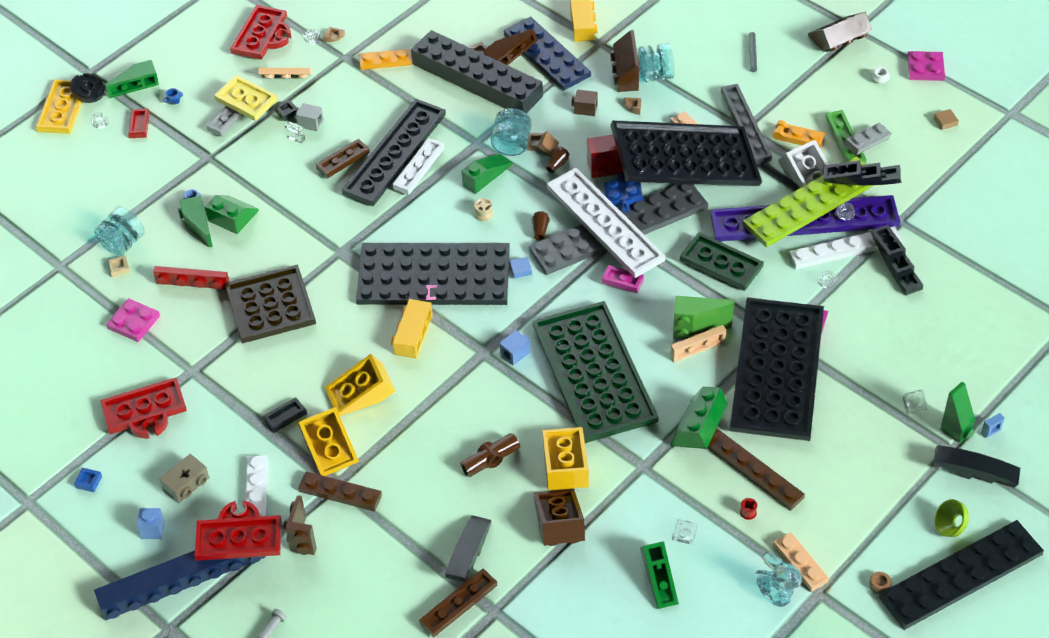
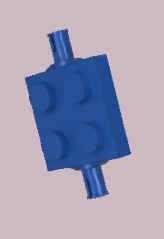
M619 172L617 180L612 179L604 182L605 197L615 207H622L624 213H626L627 209L628 213L630 211V204L643 201L641 182H626L624 172H621V175Z

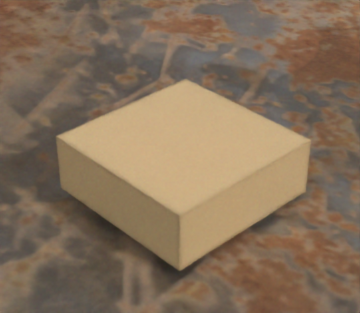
M125 255L107 260L112 277L130 273Z

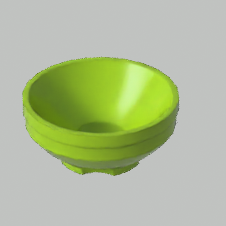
M949 499L938 507L934 519L938 533L942 536L953 538L959 536L966 529L969 522V513L967 507L962 502ZM961 515L962 522L959 526H956V519Z

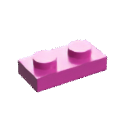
M608 265L602 277L603 284L638 293L644 281V275L642 274L635 278L628 270Z

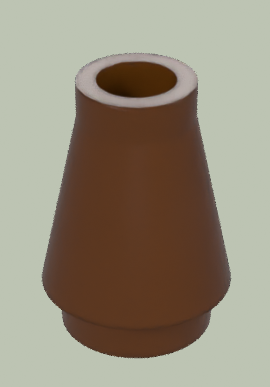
M563 147L554 149L548 164L545 166L546 169L554 173L569 160V152Z
M538 211L532 216L534 238L537 240L545 238L550 221L546 212Z

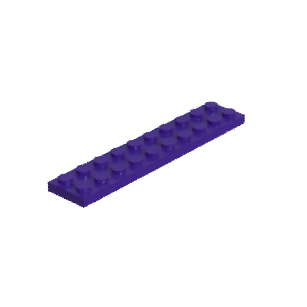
M893 195L852 198L788 236L870 230L885 225L900 227L901 222ZM770 205L712 209L711 220L715 240L721 242L756 239L743 226V220Z

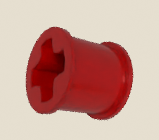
M745 498L742 500L740 510L742 518L751 520L756 517L758 504L754 499Z

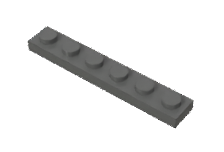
M738 83L721 87V93L736 126H744L756 164L772 161L771 152Z

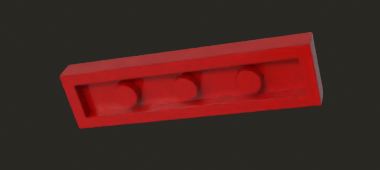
M154 266L153 269L156 284L226 289L225 283L230 282L228 272L162 266Z

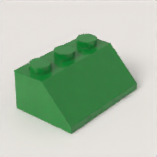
M702 386L691 398L670 442L671 446L708 448L728 405L720 387Z

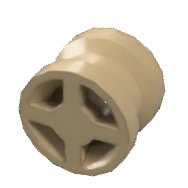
M481 198L474 203L476 219L488 221L492 218V202L489 199Z

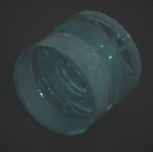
M669 43L657 44L655 52L651 45L647 46V52L644 46L638 48L639 72L644 83L649 82L650 78L652 81H656L657 73L661 80L674 78V59Z
M512 108L498 112L491 136L493 148L506 156H516L525 152L528 147L531 129L530 117L525 112Z
M116 207L107 216V219L103 220L95 228L94 233L98 241L109 252L123 256L132 247V243H136L144 235L145 230L141 221L131 211L124 207Z

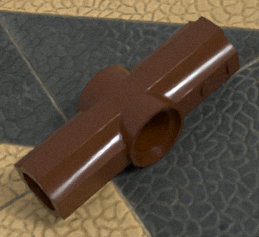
M513 433L507 434L494 443L490 441L485 442L478 448L475 454L462 460L460 466L467 477H472L487 467L495 468L500 465L504 457L520 449V443Z

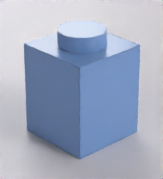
M517 330L499 343L500 355L512 365H515L530 353L529 338Z
M140 508L137 528L141 539H162L165 521L161 509Z

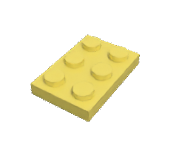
M237 75L214 95L215 101L254 121L277 101V95Z

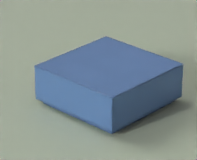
M528 257L510 260L514 278L532 275V268Z
M999 413L984 421L981 434L988 438L1002 430L1005 417Z

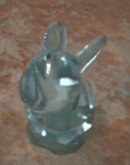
M765 552L762 554V559L772 571L756 570L755 573L759 575L756 580L757 586L772 604L784 607L790 603L794 589L802 583V575L792 564L783 562L780 557L773 553Z

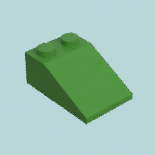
M676 296L673 338L688 339L695 334L703 333L721 325L725 329L732 328L734 300Z

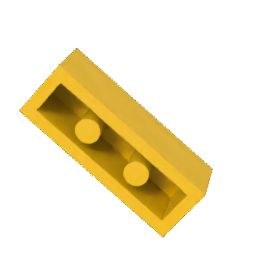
M570 0L574 42L594 41V34L598 33L597 23H594L596 22V13L592 12L595 10L594 1Z
M409 299L407 306L403 307L402 320L398 321L397 333L392 336L391 340L394 355L417 359L433 315L430 302Z

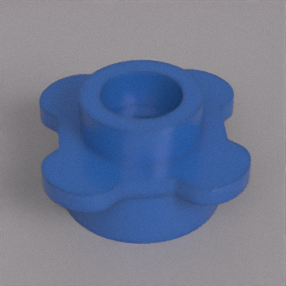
M170 88L165 92L166 97L163 100L165 103L179 104L183 93L176 88Z

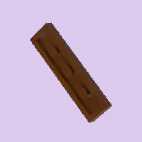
M307 471L298 486V490L301 493L374 512L382 497V491Z
M481 569L419 619V624L434 638L498 586L497 581L487 571Z

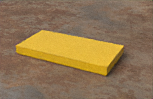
M53 80L36 125L37 132L71 134L82 104L81 101L71 94V80Z

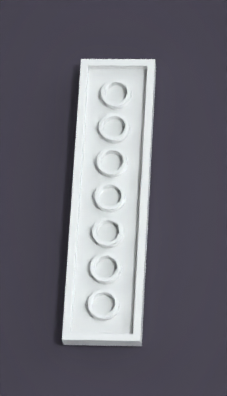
M577 168L547 183V189L635 278L665 261V255Z

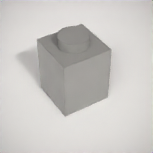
M302 103L300 109L295 113L298 127L318 131L324 120L322 107Z

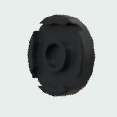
M83 73L80 76L76 75L71 80L70 91L79 101L93 103L101 100L104 96L105 85L96 75Z

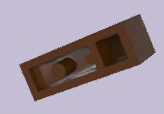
M529 29L495 41L483 53L509 65L535 44L538 39L534 30Z

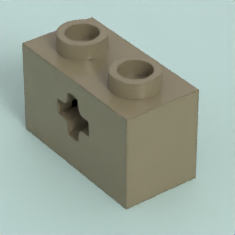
M190 453L159 479L163 490L180 503L188 498L199 486L204 485L210 477L207 467Z

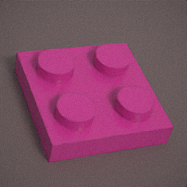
M908 51L909 80L944 81L943 52Z
M128 298L106 323L107 329L139 342L160 317V313L153 308Z

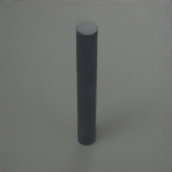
M762 163V169L792 190L800 189L794 181L768 163Z

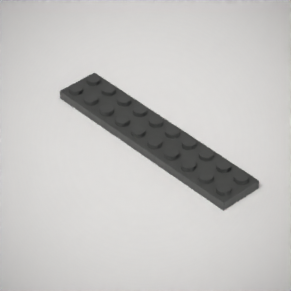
M679 184L647 197L643 201L630 204V211L628 213L627 209L626 213L622 211V208L618 210L645 235L708 209V203L693 184ZM582 224L529 246V251L546 275L607 251Z

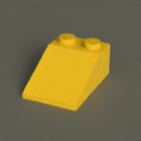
M369 354L324 387L333 408H337L340 416L380 403L396 391L383 363L372 354Z
M336 407L298 422V427L320 475L328 476L359 463Z
M583 427L542 430L548 490L589 487V468Z

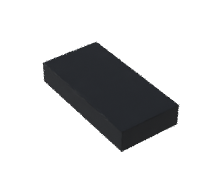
M295 397L262 417L271 431L275 433L306 415L307 410Z

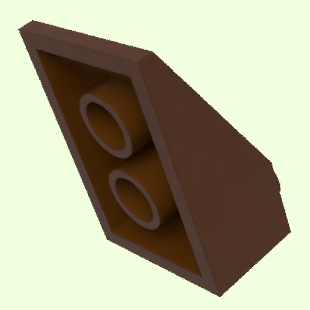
M574 489L533 493L544 546H556L562 543L574 544L579 541H585L584 517Z

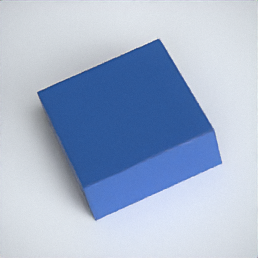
M82 468L74 483L75 488L95 492L102 474L100 471Z

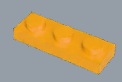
M410 49L359 53L361 70L412 65Z

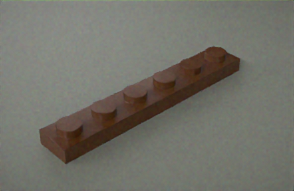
M716 428L708 449L790 511L804 499L805 493Z

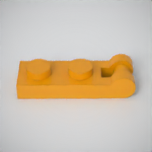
M779 120L772 136L776 140L801 146L816 140L821 149L825 133L790 125L783 120Z

